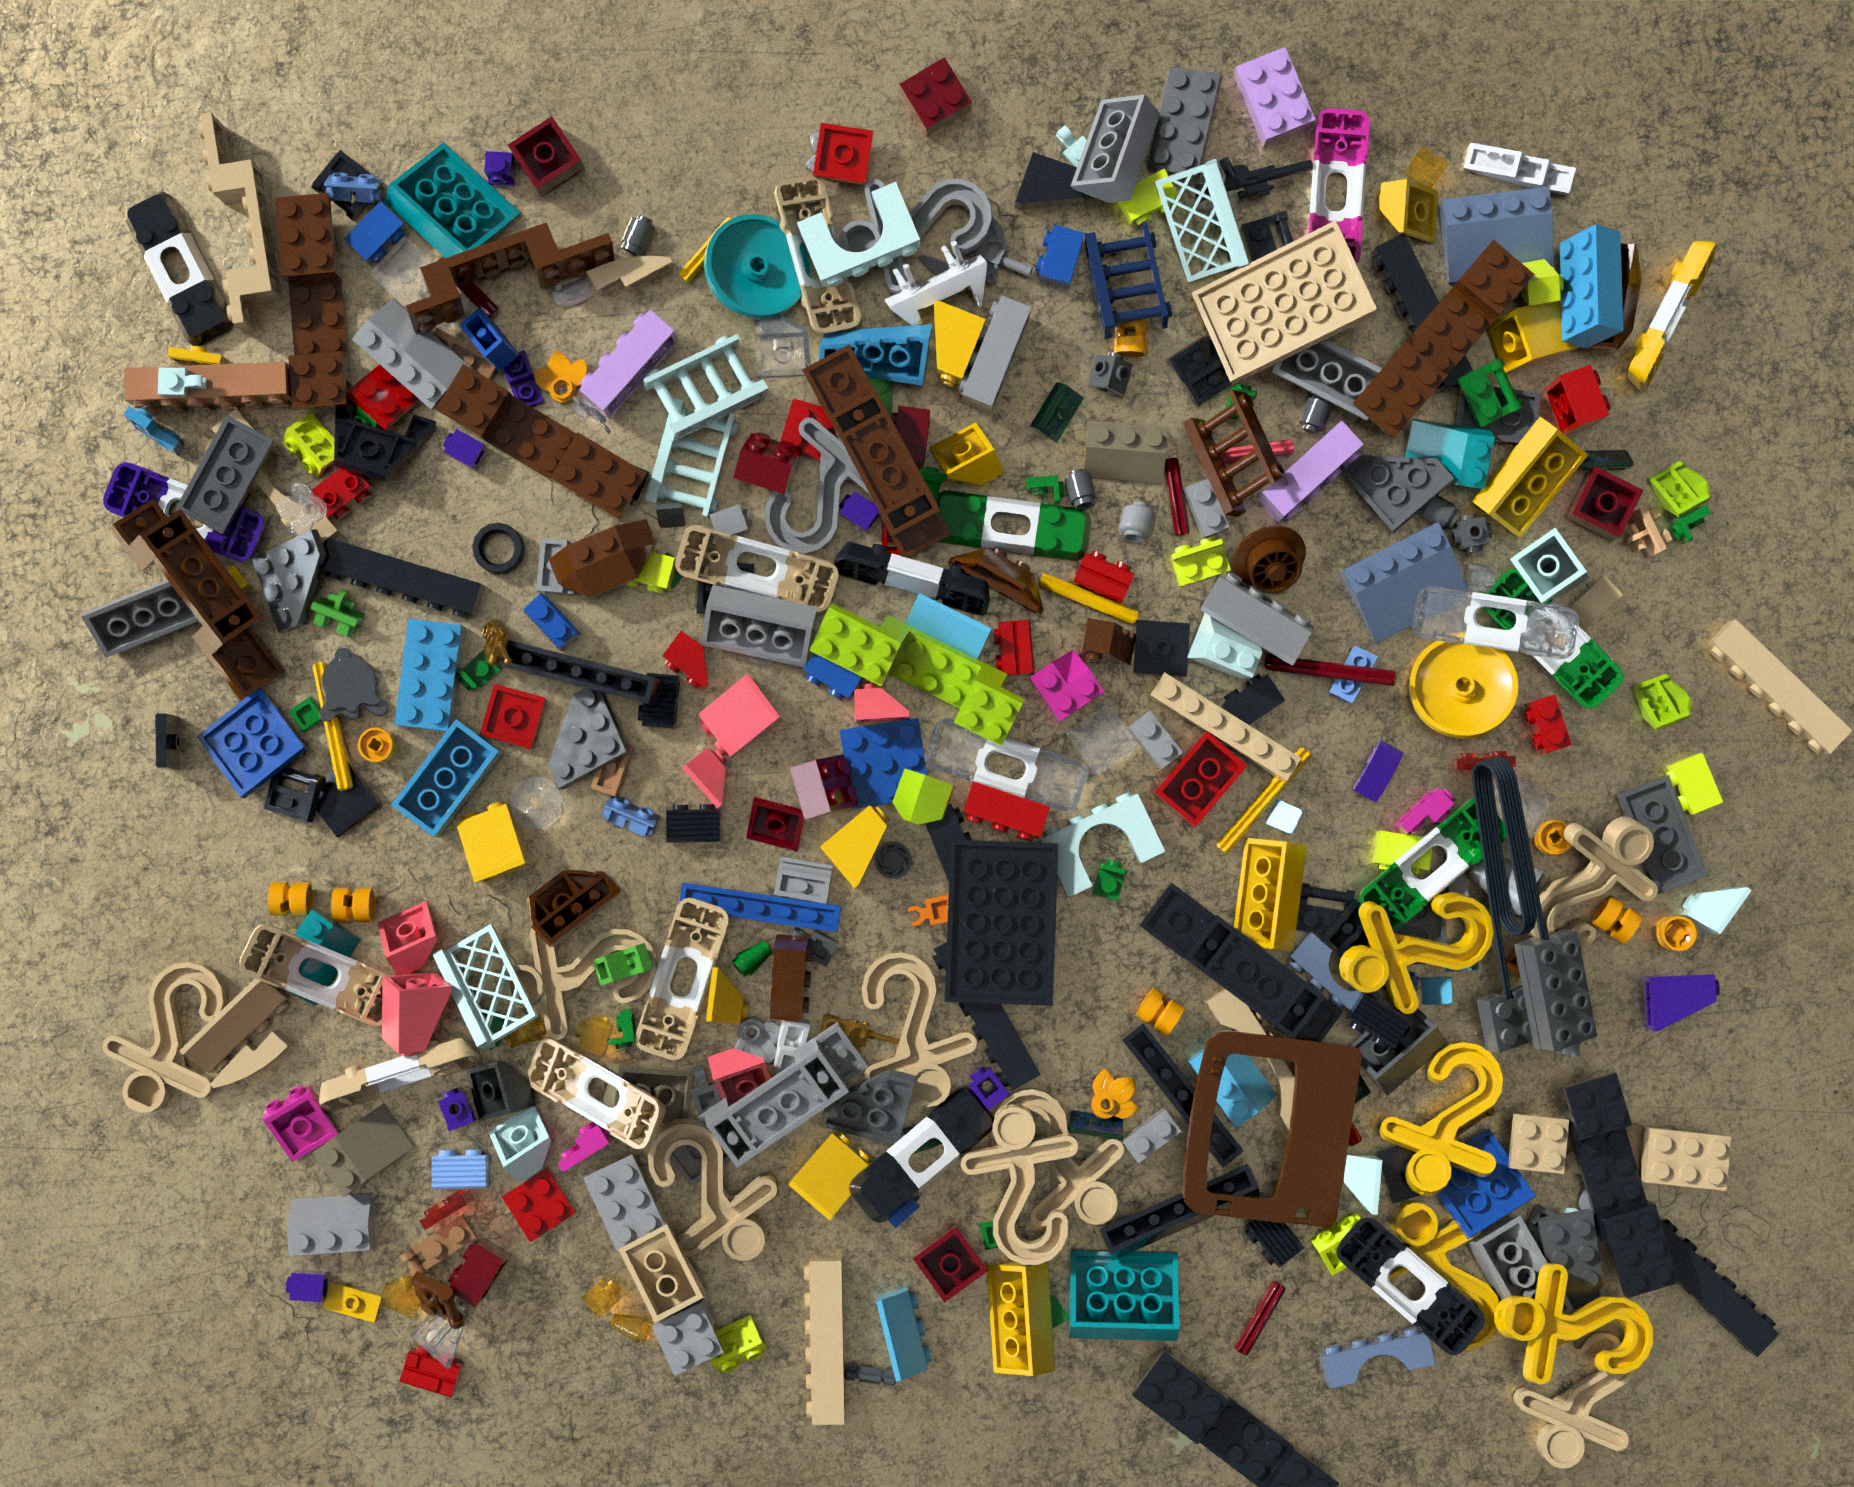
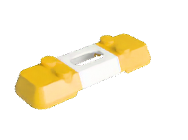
M1693 241L1683 262H1676L1671 273V286L1647 333L1641 331L1636 340L1635 356L1628 369V379L1644 393L1664 358L1661 350H1665L1691 299L1690 295L1697 294L1714 260L1717 248L1716 242Z

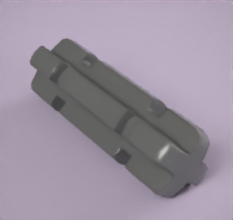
M846 1364L844 1379L855 1381V1379H859V1382L872 1384L884 1382V1385L895 1386L896 1384L893 1370L886 1369V1371H882V1368L869 1366L857 1368V1365Z

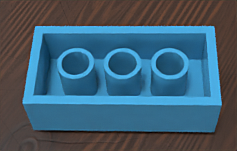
M1595 224L1560 242V275L1564 283V289L1561 291L1562 342L1583 348H1589L1623 332L1620 231Z
M408 618L394 725L446 732L453 724L459 688L458 679L460 678L457 670L461 668L466 627L458 624Z
M456 719L391 806L431 836L439 838L503 752L465 723Z

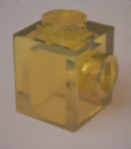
M593 1014L592 1018L587 1017L584 1022H579L576 1037L580 1038L577 1050L601 1056L606 1055L608 1039L611 1037L614 1023L608 1022L609 1017Z
M401 1276L400 1278H394L391 1283L386 1282L381 1293V1297L384 1298L382 1306L411 1318L416 1315L421 1302L415 1294L416 1290L411 1281L412 1278Z
M605 1276L585 1292L581 1298L596 1317L599 1318L614 1306L622 1296L620 1295L621 1290L612 1279L608 1280Z

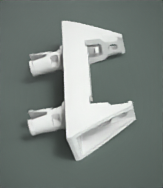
M953 241L951 242L953 255H951L945 245L941 248L950 268L919 284H916L908 264L902 265L905 278L895 268L893 273L902 291L885 299V302L892 311L912 326L923 325L919 316L920 312L917 310L934 304L935 300L941 301L966 287L970 290L976 305L981 307L987 271L986 260L981 255L964 261L958 243Z

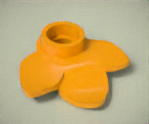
M557 350L551 355L547 369L538 368L534 370L537 385L541 389L549 391L552 398L559 403L571 401L576 394V387L580 386L582 379L587 375V365L584 359L577 360L571 364L566 356ZM561 386L568 387V391L565 394H560L558 390Z
M1107 1069L1102 1070L1096 1076L1092 1085L1095 1094L1091 1102L1092 1112L1101 1119H1109L1112 1116L1120 1119L1130 1118L1138 1110L1137 1105L1130 1100L1135 1092V1080L1130 1077H1122L1114 1081ZM1107 1101L1109 1103V1109H1103L1101 1107V1102Z

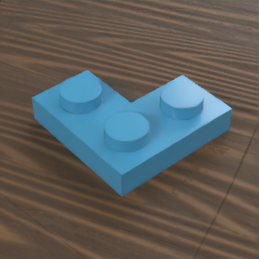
M131 406L127 408L123 415L135 429L178 456L184 447L178 441L180 436L168 428L165 432L158 428V422L153 419L149 412L141 407L138 410Z

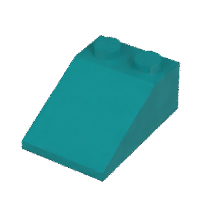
M1412 419L1405 457L1420 459L1437 458L1455 478V481L1451 484L1485 489L1495 436L1491 430Z

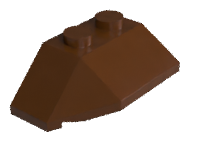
M1621 243L1623 332L1591 346L1593 348L1620 349L1633 331L1642 281L1636 244Z
M647 519L615 525L569 544L552 556L549 562L559 585L591 598L639 578L651 552L656 546V542Z
M996 547L992 550L983 548L951 557L948 561V566L960 567L965 570V575L987 581L989 589L1041 617L1044 608L1034 573L1029 571L1031 569L1029 565L1019 560L1016 563L1006 558L1008 554Z
M563 870L528 896L527 904L531 928L549 947L557 946L590 921L621 890L603 871Z

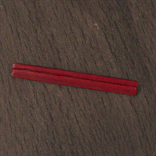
M1267 655L1265 659V668L1273 671L1394 686L1397 680V673L1393 670L1297 658L1292 666L1275 655Z

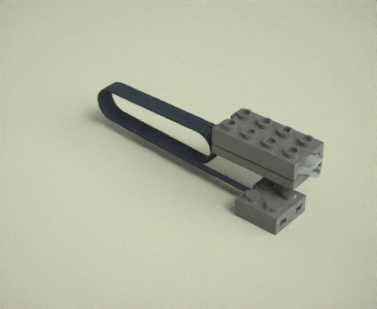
M1500 756L1477 762L1472 770V785L1490 913L1503 986L1502 995L1493 993L1476 999L1486 1050L1502 1053L1533 1041L1534 1048L1551 1052L1557 1051L1560 1055L1577 1057L1580 1054L1579 1047L1581 1042L1597 1037L1578 932L1556 929L1546 933L1517 777L1512 765L1505 758ZM1492 774L1497 784L1522 914V927L1515 921L1510 907ZM1499 920L1503 928L1513 936L1531 932L1537 920L1540 939L1530 938L1514 944L1522 985L1510 987Z

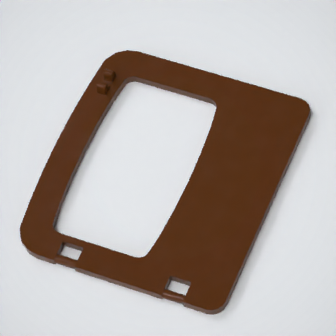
M1230 1030L1219 1031L1213 1034L1205 1045L1189 1120L1182 1192L1186 1205L1194 1212L1204 1215H1219L1324 1228L1332 1226L1336 1222L1362 1061L1360 1050L1350 1045ZM1231 1054L1289 1060L1295 1065L1293 1104L1287 1145L1274 1196L1271 1198L1214 1193L1207 1190V1165L1213 1116L1227 1057ZM1217 1200L1230 1201L1229 1210L1217 1209ZM1296 1208L1308 1209V1217H1295Z

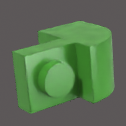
M645 943L592 960L600 986L653 969L651 954L646 949Z

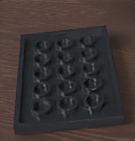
M950 840L945 1002L1053 1006L1058 872L1057 843Z

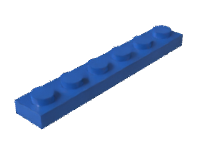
M682 883L679 903L685 898H696L722 907L726 910L729 917L838 932L841 906Z

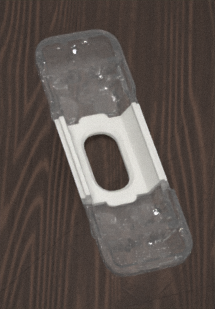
M1426 586L1419 591L1413 617V630L1417 636L1424 639L1497 648L1558 660L1566 659L1573 654L1579 626L1577 612L1567 606L1436 586ZM1482 607L1510 610L1516 615V624L1510 630L1483 627L1477 623L1476 613Z
M945 718L936 723L925 756L930 768L970 782L974 781L1050 806V808L1059 811L1069 812L1077 807L1088 775L1087 767L1083 762L1006 737L1003 745L1000 746L953 723V719ZM994 752L1018 758L1025 763V774L1017 780L995 774L988 770L986 765L987 758Z

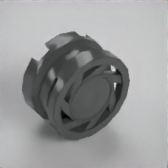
M888 842L877 850L875 866L884 877L898 879L910 870L912 856L909 849L903 844Z

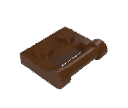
M417 1271L411 1281L416 1290L415 1294L420 1299L423 1311L430 1316L437 1315L446 1319L452 1329L461 1328L465 1323V1319L456 1307L452 1288Z

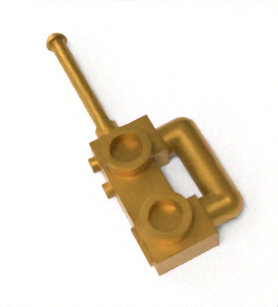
M491 619L490 623L486 622L482 634L483 638L486 639L484 653L487 661L491 666H495L498 664L499 659L504 657V663L510 665L512 659L506 650L509 640L506 630L501 621Z
M829 1014L823 1016L819 1032L820 1034L838 1022L847 1036L852 1038V1043L859 1053L861 1046L866 1047L868 1038H875L899 1044L900 1039L871 1031V1026H868L869 1023L867 1022L860 1024L855 1019L852 1022Z

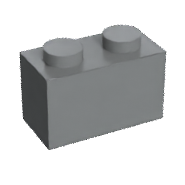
M1209 479L1185 487L1183 490L1184 496L1202 540L1223 533L1230 528Z
M1148 711L1127 728L1159 770L1166 767L1183 753L1151 711Z
M1162 1108L1120 1140L1139 1164L1182 1131L1166 1109Z

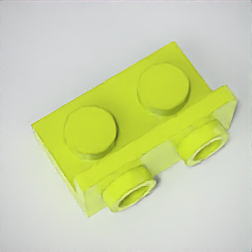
M312 412L286 429L283 440L287 450L292 454H296L308 473H312L317 479L321 477L323 471L334 463L335 438Z
M1215 536L1201 540L1200 546L1191 548L1190 544L1175 548L1176 553L1172 554L1170 559L1179 587L1220 575L1222 571L1226 573L1231 571L1223 546V538L1216 540Z
M1357 1213L1343 1218L1339 1223L1327 1230L1321 1231L1311 1239L1312 1244L1332 1276L1347 1268L1338 1259L1336 1248L1354 1224L1361 1219Z
M751 1315L716 1331L724 1353L710 1360L713 1367L719 1373H729L736 1370L739 1364L747 1360H757L762 1356V1353L768 1350Z

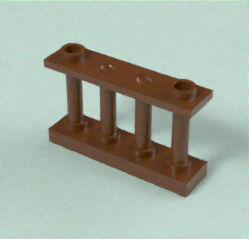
M1231 390L1228 393L1233 402L1232 405L1208 421L1191 417L1183 422L1224 515L1239 517L1246 512L1243 505L1245 498L1269 483L1272 486L1286 487L1288 483L1285 478L1286 472L1283 466L1278 463L1253 409L1254 403L1252 398L1246 392ZM1238 414L1244 427L1220 443L1215 444L1211 435L1212 430ZM1249 437L1254 450L1229 467H1226L1222 459L1223 453ZM1259 460L1265 473L1240 490H1236L1232 481L1233 476Z

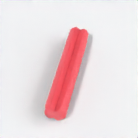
M1291 439L1269 442L1275 457L1290 455L1295 451L1294 442ZM1253 445L1230 448L1223 453L1222 459L1225 464L1235 463L1252 452L1254 447Z

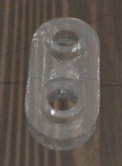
M1467 563L1465 567L1467 589L1477 593L1489 592L1491 587L1495 585L1494 571H1491L1488 565L1482 563Z

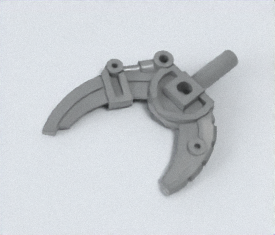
M966 209V215L970 217V212ZM992 217L993 226L988 239L977 249L975 257L981 255L987 262L985 283L994 285L997 282L996 274L1000 266L1029 277L1033 267L1005 256L1008 244L1005 242V236H1003L1004 231L1001 225H998V221ZM922 254L918 257L921 263L936 275L950 268L948 263L932 256L926 257Z

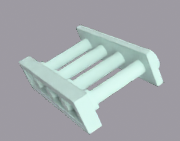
M738 334L729 337V335L723 336L715 342V345L661 371L654 369L645 375L642 385L643 391L646 392L655 388L672 418L668 429V435L672 442L729 415V413H734L766 397L768 387L763 379L758 382L751 381L734 351L738 347L740 340ZM723 354L742 385L741 390L733 394L727 391L711 360ZM700 365L719 396L718 401L711 405L703 401L688 374V371ZM677 376L696 408L694 413L688 416L681 414L664 384Z
M673 398L681 414H685V416L692 414L685 408L683 400ZM729 413L727 422L717 420L705 426L706 428L724 432L721 447H716L686 438H680L672 442L668 435L672 418L668 415L645 501L648 504L657 506L660 500L668 499L704 509L702 513L703 518L709 520V514L717 511L719 499H716L715 496L731 437L736 438L740 423L736 422L735 414ZM678 448L716 457L717 462L714 473L674 463V460L671 459L673 449L678 450ZM673 473L711 483L707 499L668 489V486L664 485L666 475Z

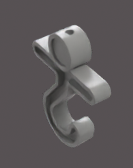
M872 179L865 186V195L872 223L864 220H855L848 223L841 230L839 236V247L849 252H863L872 248L879 241L883 231V222L871 192L885 186L881 180ZM946 179L933 185L909 214L921 239L946 208L952 205L965 207L970 212L969 222L964 228L955 231L950 238V243L956 241L962 256H965L979 249L988 239L993 226L992 209L986 194L974 183L963 179ZM903 255L893 258V262L883 266L886 283L890 292L894 295L902 290L893 270L897 268L903 278H905L902 266L904 265Z
M813 418L802 420L798 430L799 434L821 453L817 521L814 527L805 532H798L790 528L786 521V511L792 501L788 490H786L785 494L775 491L772 493L766 504L764 518L768 534L777 545L803 554L819 550L834 535L838 524L840 486L844 482L852 480L869 494L843 443Z

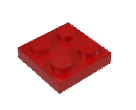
M821 123L813 176L866 185L873 130Z
M380 364L347 392V397L384 430L389 429L421 401Z
M793 398L780 442L790 441L796 447L802 449L801 457L820 462L821 453L799 434V424L806 418H813L836 438L837 435L821 406Z
M494 684L479 735L532 749L547 698Z
M548 1167L502 1196V1199L529 1242L576 1213V1210Z

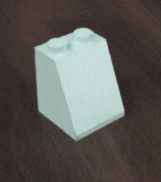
M1556 528L1510 559L1541 603L1568 593L1589 578L1587 571Z
M1204 613L1187 658L1233 678H1253L1262 655L1261 646Z

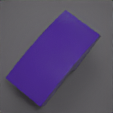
M525 350L520 351L518 356L503 370L514 397L534 408L544 404L545 401L540 387L535 381L534 372Z
M1380 739L1366 760V767L1353 785L1354 791L1377 803L1391 780L1404 754L1403 751Z

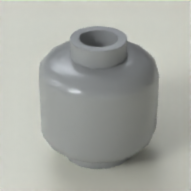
M1136 501L1133 504L1127 505L1122 510L1119 530L1126 540L1142 543L1153 534L1156 513L1145 502Z

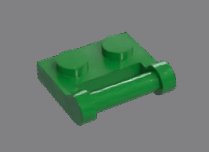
M1502 358L1495 359L1457 379L1479 427H1484L1524 406L1521 399H1517L1503 368L1505 364ZM1494 372L1506 398L1507 404L1503 406L1500 405L1487 377V374Z

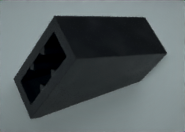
M1033 152L1015 201V208L1027 209L1083 204L1085 196H1091L1074 190L1071 187L1077 167Z

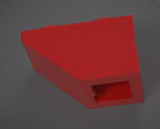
M680 631L662 655L667 660L664 665L676 674L680 670L688 675L686 681L699 690L701 686L708 689L710 682L705 648L683 631Z

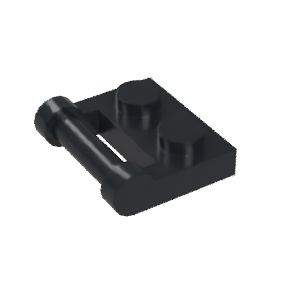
M339 150L314 180L311 188L317 193H326V188L330 186H324V182L333 173H346L350 177H358L359 175L370 173L343 151ZM333 201L346 212V216L352 221L358 218L362 209L368 203L355 201L352 204L349 201Z
M1287 211L1278 212L1272 216L1241 225L1251 262L1277 250L1270 229L1272 225L1277 224L1284 246L1293 242L1287 223L1289 219Z
M288 765L271 778L264 809L313 823L320 792L326 784L325 776L319 774L310 775L290 769ZM289 779L309 785L307 793L283 786L284 780Z
M1302 882L1296 930L1324 934L1354 901L1355 891L1346 889L1343 892L1311 887L1309 883ZM1312 897L1343 902V909L1337 910L1307 905V899Z

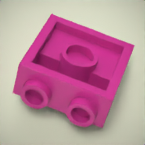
M1440 788L1432 789L1393 828L1400 834H1414L1425 823H1441L1452 813L1449 808L1456 799L1446 789L1443 791Z
M310 1085L305 1088L297 1086L289 1092V1098L282 1102L279 1099L270 1102L265 1107L266 1111L263 1112L264 1123L292 1162L339 1134V1130L324 1108L320 1107L319 1097Z
M594 1122L589 1123L578 1130L580 1136L575 1139L577 1144L561 1154L563 1159L557 1164L562 1172L566 1171L614 1140L613 1135Z

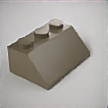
M1088 420L1083 470L1089 472L1092 479L1162 484L1168 427Z

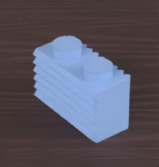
M446 1149L439 1150V1155L432 1156V1189L489 1187V1154H482V1149H467L466 1154H455V1150Z

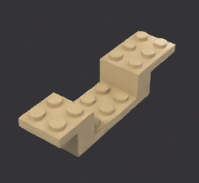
M211 112L201 114L202 123L198 124L201 139H205L206 149L202 150L205 165H209L210 175L206 176L208 189L213 191L215 196L225 205L242 202L245 212L249 213L250 222H246V229L249 238L253 239L254 248H250V255L253 264L257 266L225 271L226 279L222 283L225 295H229L230 305L226 308L229 321H233V324L244 333L255 332L252 306L283 301L263 172L251 159L229 163L224 126Z
M1513 1113L1508 1168L1564 1174V1172L1581 1173L1568 1132L1569 1119L1550 1115ZM1636 1124L1625 1127L1641 1181L1645 1183L1727 1191L1731 1136L1678 1131L1665 1127Z

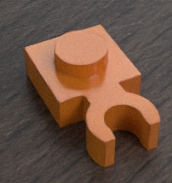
M948 894L926 899V908L919 906L908 908V912L918 911L920 914V918L917 921L911 922L912 926H918L923 923L924 919L928 918L931 926L948 922Z

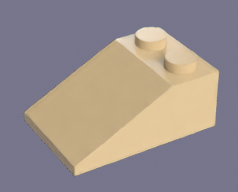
M668 1224L618 1249L655 1323L707 1295L696 1271Z

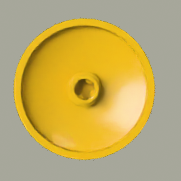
M1466 634L1444 637L1429 645L1414 663L1409 683L1411 702L1421 720L1434 731L1458 739L1477 738L1496 730L1510 716L1518 695L1517 673L1507 654L1502 649L1465 644Z

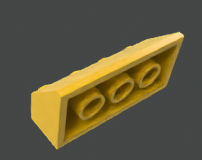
M1539 417L1485 484V489H1481L1472 502L1518 538H1521L1586 459L1588 454L1561 431Z
M1245 838L1234 928L1261 948L1294 951L1307 845Z
M1017 1262L987 1264L994 1373L1036 1376L1055 1371L1048 1262L1039 1265H1022Z

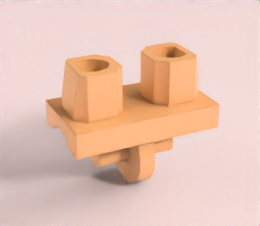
M1644 506L1634 511L1629 519L1630 525L1628 528L1632 536L1627 538L1626 541L1628 544L1635 541L1639 550L1643 549L1646 558L1666 550V546L1673 540L1669 531L1664 529L1659 532L1654 523L1661 519V514L1657 507L1647 508Z

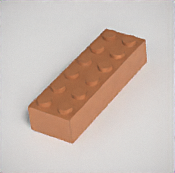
M286 362L162 367L188 369V376L202 375L203 378H207L206 389L188 388L187 396L158 395L159 367L124 368L125 401L132 404L134 408L139 409L141 407L149 413L157 412V408H167V411L180 412L184 411V407H194V410L205 411L210 410V406H220L221 409H236L237 405L247 404V408H263V404L273 403L274 407H289L290 403H292L289 364Z

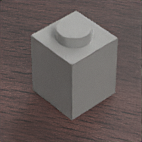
M740 504L709 514L715 530L737 536L749 533L748 525H751L752 522L748 510L742 511Z

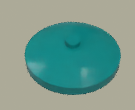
M748 214L732 218L717 229L705 251L704 271L710 289L724 306L745 317L764 319L781 315L797 303L802 296L786 235L780 229V221L764 215ZM801 243L800 253L805 271L809 276V259L803 243Z

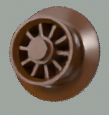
M1274 525L1260 528L1245 537L1238 545L1233 557L1234 571L1242 579L1243 583L1254 586L1263 593L1273 594L1285 591L1293 586L1301 576L1302 565L1306 557V546L1299 533L1289 527Z

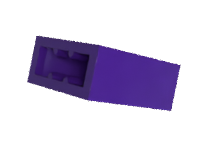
M1715 975L1645 976L1647 1030L1660 1031L1715 1003L1716 996L1720 993L1719 981L1715 980Z

